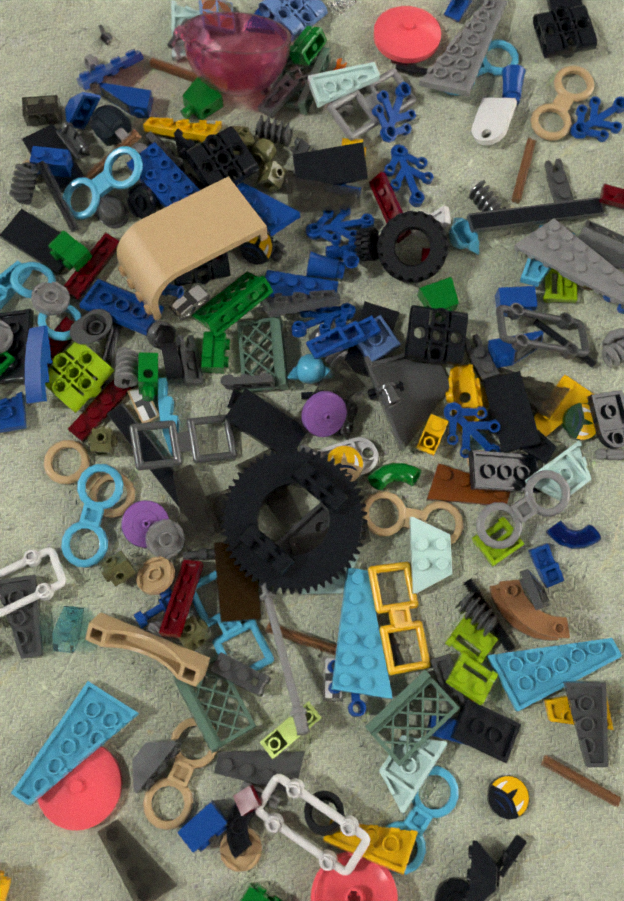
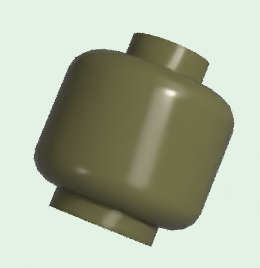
M261 138L253 145L250 153L257 164L262 165L272 161L276 155V147L271 140Z

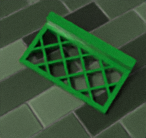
M247 271L191 316L209 329L213 336L217 338L272 294L273 290L266 277H257Z

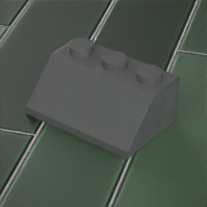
M587 219L578 238L616 269H624V236Z

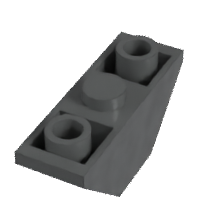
M182 739L157 740L143 745L132 759L133 787L136 794L143 791L147 792L154 785V778L157 775H161L167 769L168 765L166 763L170 758H175L181 751L180 746L184 742Z

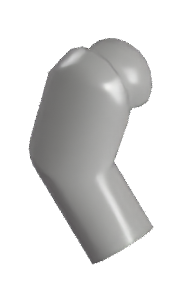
M624 328L609 331L602 345H610L615 339L623 340Z

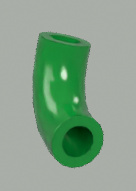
M390 463L382 465L372 472L368 477V481L377 490H383L386 485L392 482H403L414 486L421 475V469L406 463Z

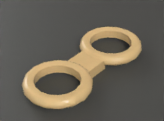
M567 66L556 74L554 79V88L558 93L552 104H543L537 107L531 116V127L539 137L546 140H559L570 131L572 123L568 113L569 108L573 102L587 99L594 89V79L584 68ZM568 74H576L585 80L587 88L582 93L573 94L564 89L561 80ZM545 112L557 113L563 119L564 127L558 132L545 131L541 128L538 117Z
M63 440L55 443L48 449L44 457L46 474L51 480L59 484L78 482L82 472L90 467L88 451L82 444L74 440ZM65 448L77 450L82 459L78 471L69 476L58 475L52 466L55 454ZM97 472L89 477L86 489L90 491L89 497L91 500L98 502L97 496L100 487L106 482L114 481L110 474L101 475ZM122 474L120 475L127 490V498L119 508L113 510L105 509L104 517L115 518L124 515L125 511L135 501L133 483Z
M378 491L369 495L363 502V504H366V507L362 511L367 512V515L362 518L368 520V523L364 524V526L371 533L378 536H391L398 533L401 528L410 529V517H415L426 523L429 513L436 509L448 511L455 520V529L450 536L451 544L460 538L464 528L463 518L459 510L454 505L445 501H435L426 505L423 510L406 508L403 501L396 494L388 491ZM379 499H386L396 505L398 520L394 526L380 528L372 523L369 517V509L373 502Z
M188 718L179 723L173 731L171 739H180L185 729L197 726L194 719ZM209 750L206 756L196 760L189 759L181 751L175 757L176 760L169 776L158 779L145 792L143 800L144 814L151 824L160 829L170 830L178 828L186 822L193 807L192 793L187 786L195 768L204 767L212 762L218 751L212 754ZM172 786L182 793L185 804L180 816L167 821L156 816L152 808V800L158 789Z

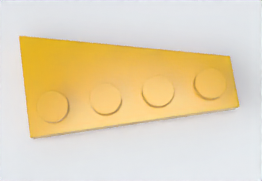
M150 117L143 124L145 132L151 131L154 135H167L170 138H174V132L179 128L183 132L182 136L187 141L191 139L201 143L208 135H215L221 130L222 121H215V124H207V120H199V123H190L189 119L174 122L173 118Z
M564 374L534 415L537 430L547 437L562 424L564 412L577 403H588L587 396L594 394Z
M359 824V827L366 831L370 837V844L361 858L404 875L418 831L379 827L372 824ZM339 829L332 835L324 836L323 841L353 854L361 839L356 835L346 836Z

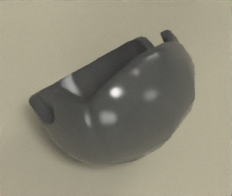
M161 320L154 322L147 332L149 344L160 350L162 344L173 343L176 337L175 327Z

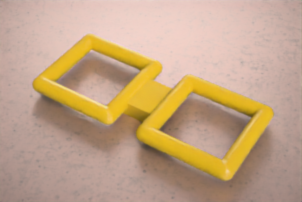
M399 562L370 566L368 574L375 610L378 614L388 613L391 624L381 626L379 629L388 674L395 675L429 668L431 663L423 624L420 620L412 621L410 609L417 608L419 605L417 594H412L410 563ZM404 570L410 601L383 605L377 573ZM416 629L422 661L394 666L388 633Z

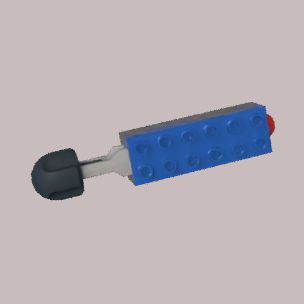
M103 105L98 107L92 114V129L106 146L113 144L118 146L119 142L121 143L124 138L126 139V137L130 136L128 133L132 129V122L117 107ZM137 142L132 145L131 148L140 154L143 162L142 174L136 183H144L150 187L154 193L156 205L160 210L200 191L155 142L149 147ZM129 155L131 160L127 162V166L131 176L134 171V160Z

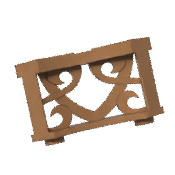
M519 580L500 581L494 586H489L496 609L506 619V622L517 631L531 638L546 641H556L558 638L570 637L567 618L556 617L540 610H535L534 605L525 596Z

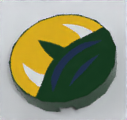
M577 403L564 412L562 424L570 438L577 441L588 440L596 434L589 404Z

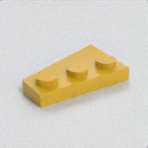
M567 695L544 699L547 718L550 722L574 725ZM607 699V729L614 730Z

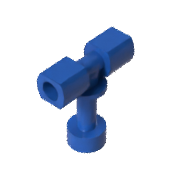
M348 241V245L340 247L338 245L325 247L326 257H341L348 268L358 266L359 257L356 255L357 251H355L356 245H354V242Z
M170 587L159 594L161 597L158 600L160 604L143 614L141 611L134 614L141 629L148 625L147 620L162 611L166 612L172 595Z

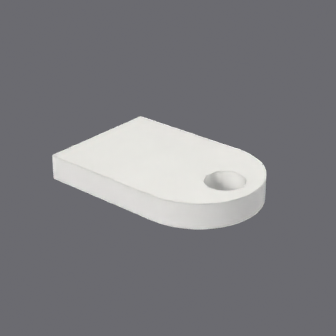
M482 98L472 125V135L478 144L492 145L499 142L506 135L517 104L516 98ZM486 134H491L489 137L483 138Z
M361 437L352 438L317 450V453L318 451L321 452V458L326 454L328 455L335 447L342 445L351 446L358 450L364 463L359 477L369 474L375 468L378 461V451L375 445L370 440ZM365 449H369L373 452V457L365 458L362 452Z

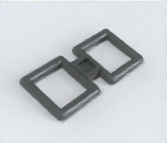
M227 414L187 419V432L177 433L176 423L173 420L130 425L129 430L136 469L141 471L180 466L182 464L181 453L192 452L194 463L235 459L237 457L232 424L224 420ZM224 422L229 452L200 455L195 425ZM168 428L173 459L143 462L138 432Z

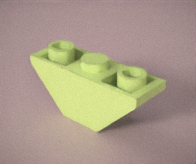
M308 701L303 705V708H306L307 713L305 715L308 726L311 728L322 717ZM289 716L260 741L272 759L300 737L297 736L294 719Z

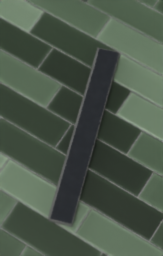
M595 197L469 213L467 220L471 233L543 224L548 223L552 219L566 221L602 216L604 210L599 202L600 198Z
M122 403L107 415L132 446L129 427L132 424L139 423ZM139 431L138 435L143 462L165 460L166 458L146 432ZM173 467L149 469L198 533L214 522Z

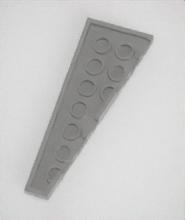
M485 0L482 8L475 12L472 20L467 22L462 32H459L450 42L442 56L436 59L433 67H430L427 70V74L420 78L419 86L468 97L508 0Z
M552 219L514 245L516 252L521 251L528 255L527 258L542 262L544 267L557 270L561 276L580 286L586 285L593 289L594 293L598 295L601 293L609 297L611 302L624 305V274L556 219Z

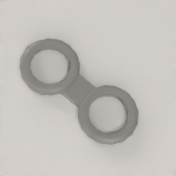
M542 470L533 474L526 483L523 498L512 505L504 502H494L485 506L479 512L476 520V531L479 538L487 546L494 549H505L512 546L521 535L522 523L535 514L552 517L561 513L567 507L570 500V488L567 481L560 474L551 470ZM543 478L554 480L561 489L560 502L550 509L540 507L533 497L535 484ZM495 510L507 512L514 523L512 534L503 541L491 539L485 531L486 517Z

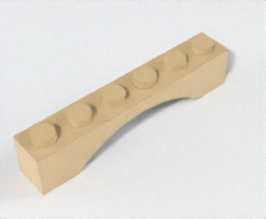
M102 612L92 619L88 625L85 640L101 647L127 649L147 655L166 666L178 680L196 687L206 675L210 658Z

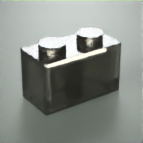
M58 95L22 97V116L27 126L36 127L39 125L62 124V105Z

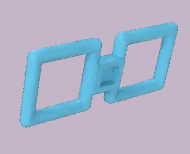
M216 571L200 578L196 589L215 580ZM195 591L192 602L200 619L202 618L209 627L218 623L223 634L212 640L218 656L220 652L226 654L222 643L251 629L265 658L249 667L258 671L274 662V657L255 620H249L243 624L240 621L220 623V613L209 618Z

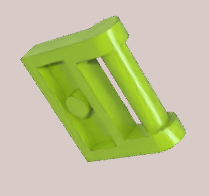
M551 268L545 277L543 302L576 303L577 283L561 276L557 270ZM552 274H557V294H552Z
M502 516L498 519L497 523L485 531L491 537L503 528L507 533L496 540L503 541L512 534L513 527ZM478 535L471 538L492 567L524 545V542L519 537L510 547L494 549L486 546Z
M464 615L445 641V644L449 647L452 646L460 653L465 651L469 654L470 658L482 664L498 638L491 633L484 637L485 629L478 631V624L472 626V619L466 620ZM459 635L479 650V655L477 656L457 641V636Z
M462 651L445 683L481 706L484 704L493 683L497 679L498 673L494 670H488L470 658L468 653ZM463 664L486 677V681L484 682L462 667Z

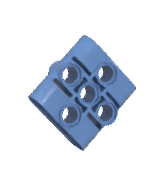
M263 0L259 3L261 14L289 42L297 39L306 26H313L327 15V8L321 0Z

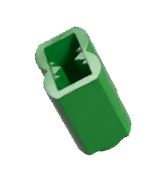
M64 230L48 245L51 250L50 254L56 260L61 259L63 265L70 271L73 269L78 272L93 257L85 246Z

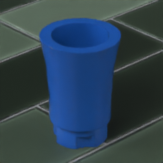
M508 65L502 69V98H516V105L520 103L523 80L526 69L523 66Z
M310 251L306 271L307 277L343 279L345 263L343 261Z

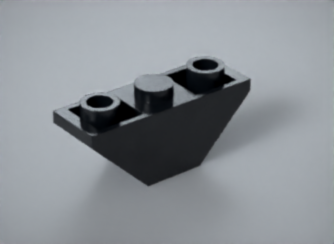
M473 840L468 850L471 868L467 869V882H470L469 892H466L465 901H489L499 892L500 867L483 845L477 840Z

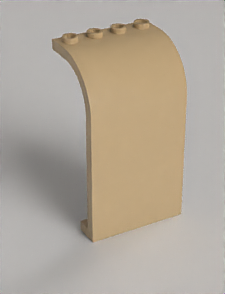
M226 177L132 225L124 233L117 247V259L120 265L118 270L122 277L126 276L129 288L136 291L135 296L137 300L144 303L143 307L147 315H152L156 321L162 318L158 305L160 295L170 282L256 236L261 241L267 239V226L232 180Z

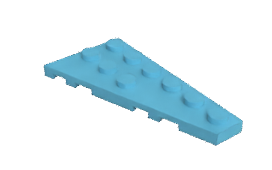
M347 568L331 690L393 699L368 571Z
M613 638L487 655L494 671L498 673V679L516 712L564 687L563 681H577L622 657Z
M87 681L11 794L25 804L32 805L138 716L139 713Z

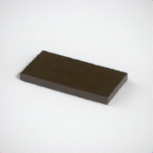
M223 542L214 543L220 623L260 620L261 610L258 581L252 582L253 575L246 578L247 570L239 571L241 564L238 566L234 565L237 558H229L233 551H226V548L230 546L229 544H223Z

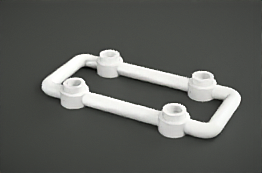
M47 547L38 552L36 550H28L25 552L23 559L0 569L1 578L27 565L36 567L41 563L43 557L49 555L58 579L57 582L51 585L41 583L37 586L34 593L0 608V617L38 599L47 601L53 597L55 591L65 585L66 576L55 549Z
M282 774L274 775L259 798L262 805L255 809L256 815L265 821L267 830L272 833L281 832L319 859V864L323 870L330 871L333 869L339 874L346 876L351 874L370 844V837L366 831L359 827L358 820L351 815L344 817L306 791L304 783L300 779L294 778L290 780ZM278 783L286 787V792L291 798L301 797L340 824V829L344 835H356L361 839L360 844L346 866L337 861L335 852L332 850L322 851L285 825L284 819L279 813L269 814L263 809Z

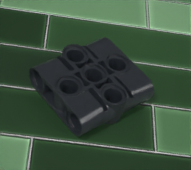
M559 5L553 11L534 14L533 27L545 59L557 56L571 58L575 53L596 49L597 37L585 5L569 8Z
M232 126L215 135H208L204 141L185 151L187 161L205 188L229 177L228 175L230 174L236 177V179L231 180L237 186L239 182L259 171L257 162ZM208 144H213L216 148H211ZM233 151H238L241 155H236ZM219 159H222V160H224L226 163H225V164H222V163H220L218 160H219ZM203 168H209L211 172H205Z
M225 252L192 269V273L190 270L174 279L175 285L206 284L210 280L230 277L228 253ZM200 271H206L203 276H198Z
M412 305L408 321L405 359L461 366L464 356L468 313L446 310L444 308L437 309ZM436 313H440V314H441V316H442V321H441V322H438V321L435 319V314H436ZM416 328L422 332L420 338H417L414 334ZM434 331H437L440 335L438 341L433 338ZM452 334H455L458 338L456 343H453L451 340ZM432 349L437 352L436 359H432L430 356Z

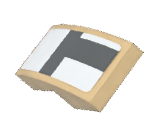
M138 387L127 391L142 423L155 422L160 419L153 401H144L142 395L139 394Z

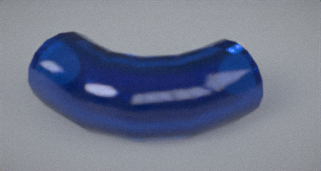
M560 520L546 531L548 536L557 544L569 549H585L601 540L599 532L590 524L580 530H572Z

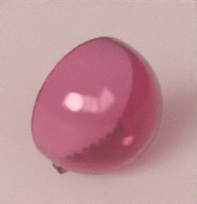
M229 11L205 13L192 17L184 25H178L174 29V34L183 40L187 60L197 77L209 88L228 96H250L268 88L282 73L290 53L291 33L289 30L272 19L255 14Z

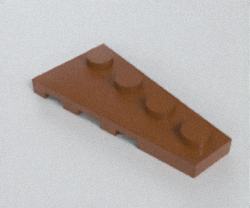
M438 463L426 500L461 502L463 504L472 503L487 506L494 502H504L507 504L510 492L471 490L469 473Z

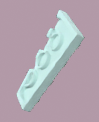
M375 62L308 75L307 82L318 108L379 81L380 74Z

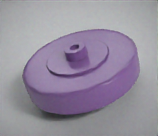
M331 391L318 392L305 403L302 410V423L314 436H331L342 427L346 420V404L341 397Z
M149 500L138 501L125 511L121 522L122 532L131 544L147 548L145 539L149 527L156 521L169 519L168 514L156 502Z

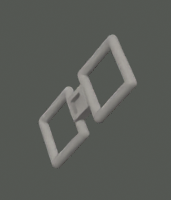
M395 68L381 74L379 81L365 86L370 93L369 96L364 98L360 91L356 90L327 106V110L348 140L353 141L380 124L378 117L372 114V108L377 104L384 108V105L377 100L378 92L374 87L391 77L394 78L398 85L405 82ZM412 92L407 96L408 100L402 103L399 113L416 103L417 99ZM356 98L371 121L352 132L336 108ZM384 108V115L388 118L386 110Z

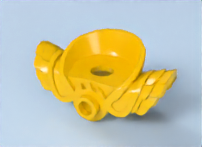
M473 365L455 366L450 369L448 378L449 391L446 392L447 403L456 402L462 408L483 406L487 410L489 402L485 388L480 384V379L475 377ZM463 393H469L471 399L469 402L463 403L460 401V396ZM452 410V415H455L457 411ZM479 410L477 414L481 416L485 411ZM464 416L468 421H480L476 416ZM457 422L456 428L462 432L463 427Z

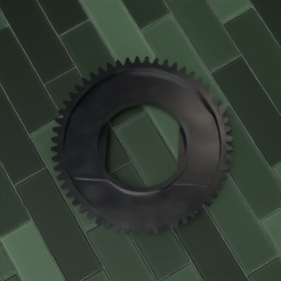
M286 447V452H282L281 448H279L277 454L271 450L270 456L264 453L263 459L256 457L257 462L255 464L250 461V468L244 466V473H237L239 479L232 480L235 485L228 486L231 493H225L228 500L222 501L226 508L221 509L225 516H221L220 520L225 521V523L221 524L220 528L226 529V531L221 533V536L227 537L223 544L230 545L226 548V551H233L229 558H237L234 565L238 566L241 564L240 572L247 570L246 578L253 575V583L259 579L258 586L262 587L266 583V590L274 586V592L276 593L281 588L282 594H285L287 589H289L290 594L293 595L295 589H297L300 595L303 588H305L307 593H310V587L318 591V584L325 588V581L333 584L332 577L337 580L340 579L338 572L346 574L344 566L349 569L352 567L348 561H356L353 554L359 555L360 551L357 547H363L359 540L366 539V536L361 534L362 532H367V528L362 526L368 523V520L362 518L367 515V512L362 511L366 504L360 503L364 499V496H358L361 488H354L357 485V481L350 482L353 475L346 476L348 470L344 469L341 471V463L335 466L334 458L328 461L327 454L321 458L320 451L313 455V449L306 453L305 448L298 452L297 447H294V450L290 452L289 447ZM296 485L303 487L326 506L329 512L330 523L325 538L315 549L301 555H289L259 530V513L264 501L274 491L286 486Z

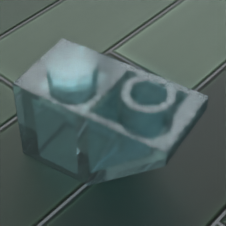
M74 606L63 607L52 632L53 651L75 652L80 639L84 608Z

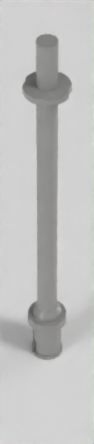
M265 583L261 587L263 594L259 596V600L266 604L293 707L290 716L294 719L297 736H302L310 733L305 715L307 711L306 708L301 706L272 600L276 597V593L270 592V589L266 590Z

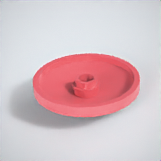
M397 6L385 11L378 17L374 26L373 38L378 50L387 58L400 63H418L430 58L437 51L441 40V28L437 20L427 11L413 6Z
M103 746L98 748L38 799L44 815L55 825L67 830L76 831L89 829L105 820L112 813L121 796L122 773L117 760Z
M350 852L337 854V861L346 866L353 854ZM364 858L359 860L353 872L347 876L341 875L333 869L326 871L320 868L314 878L311 889V901H398L395 881L389 870Z

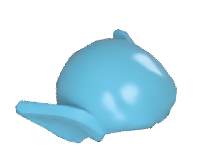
M454 217L452 227L448 233L450 243L457 249L467 248L479 255L478 233H471L468 220Z
M312 354L302 356L297 366L287 376V379H299L306 384H315L322 379L335 378V375L323 364L322 359H314Z

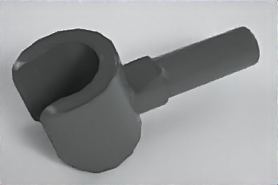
M99 25L101 31L99 40L109 45V40H112L113 36L107 33L102 25Z

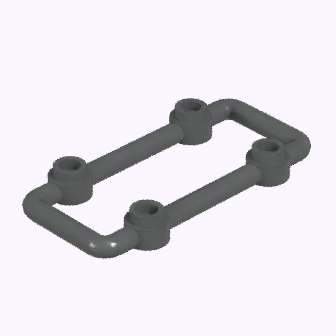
M513 303L511 306L500 305L496 308L499 337L503 342L512 344L513 349L517 351L523 350L526 347L561 353L562 357L567 360L573 359L575 356L585 357L589 354L590 349L584 323L581 320L572 318L566 312L558 316L524 309L519 303ZM504 313H507L508 317L512 320L524 316L555 322L560 329H567L570 325L576 326L582 349H578L573 343L561 346L529 340L522 333L517 334L515 337L508 336Z

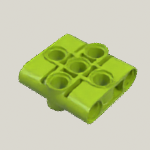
M74 342L64 353L57 354L54 357L53 365L48 369L50 382L45 383V386L76 413L90 397L93 398L99 395L101 385L115 370L89 347Z

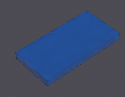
M97 279L79 303L80 308L89 312L94 309H103L111 315L112 322L147 336L150 326L156 322L152 315H147L143 307L144 303L139 302L135 294L100 279ZM159 305L160 313L162 314L164 306Z

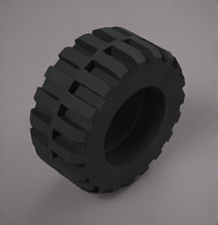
M407 211L391 218L383 227L378 239V256L383 268L389 275L402 282L418 283L430 279L443 267L448 255L449 242L445 229H443L439 221L433 218L434 216L422 211ZM407 230L421 231L430 242L429 255L420 264H405L396 255V241Z

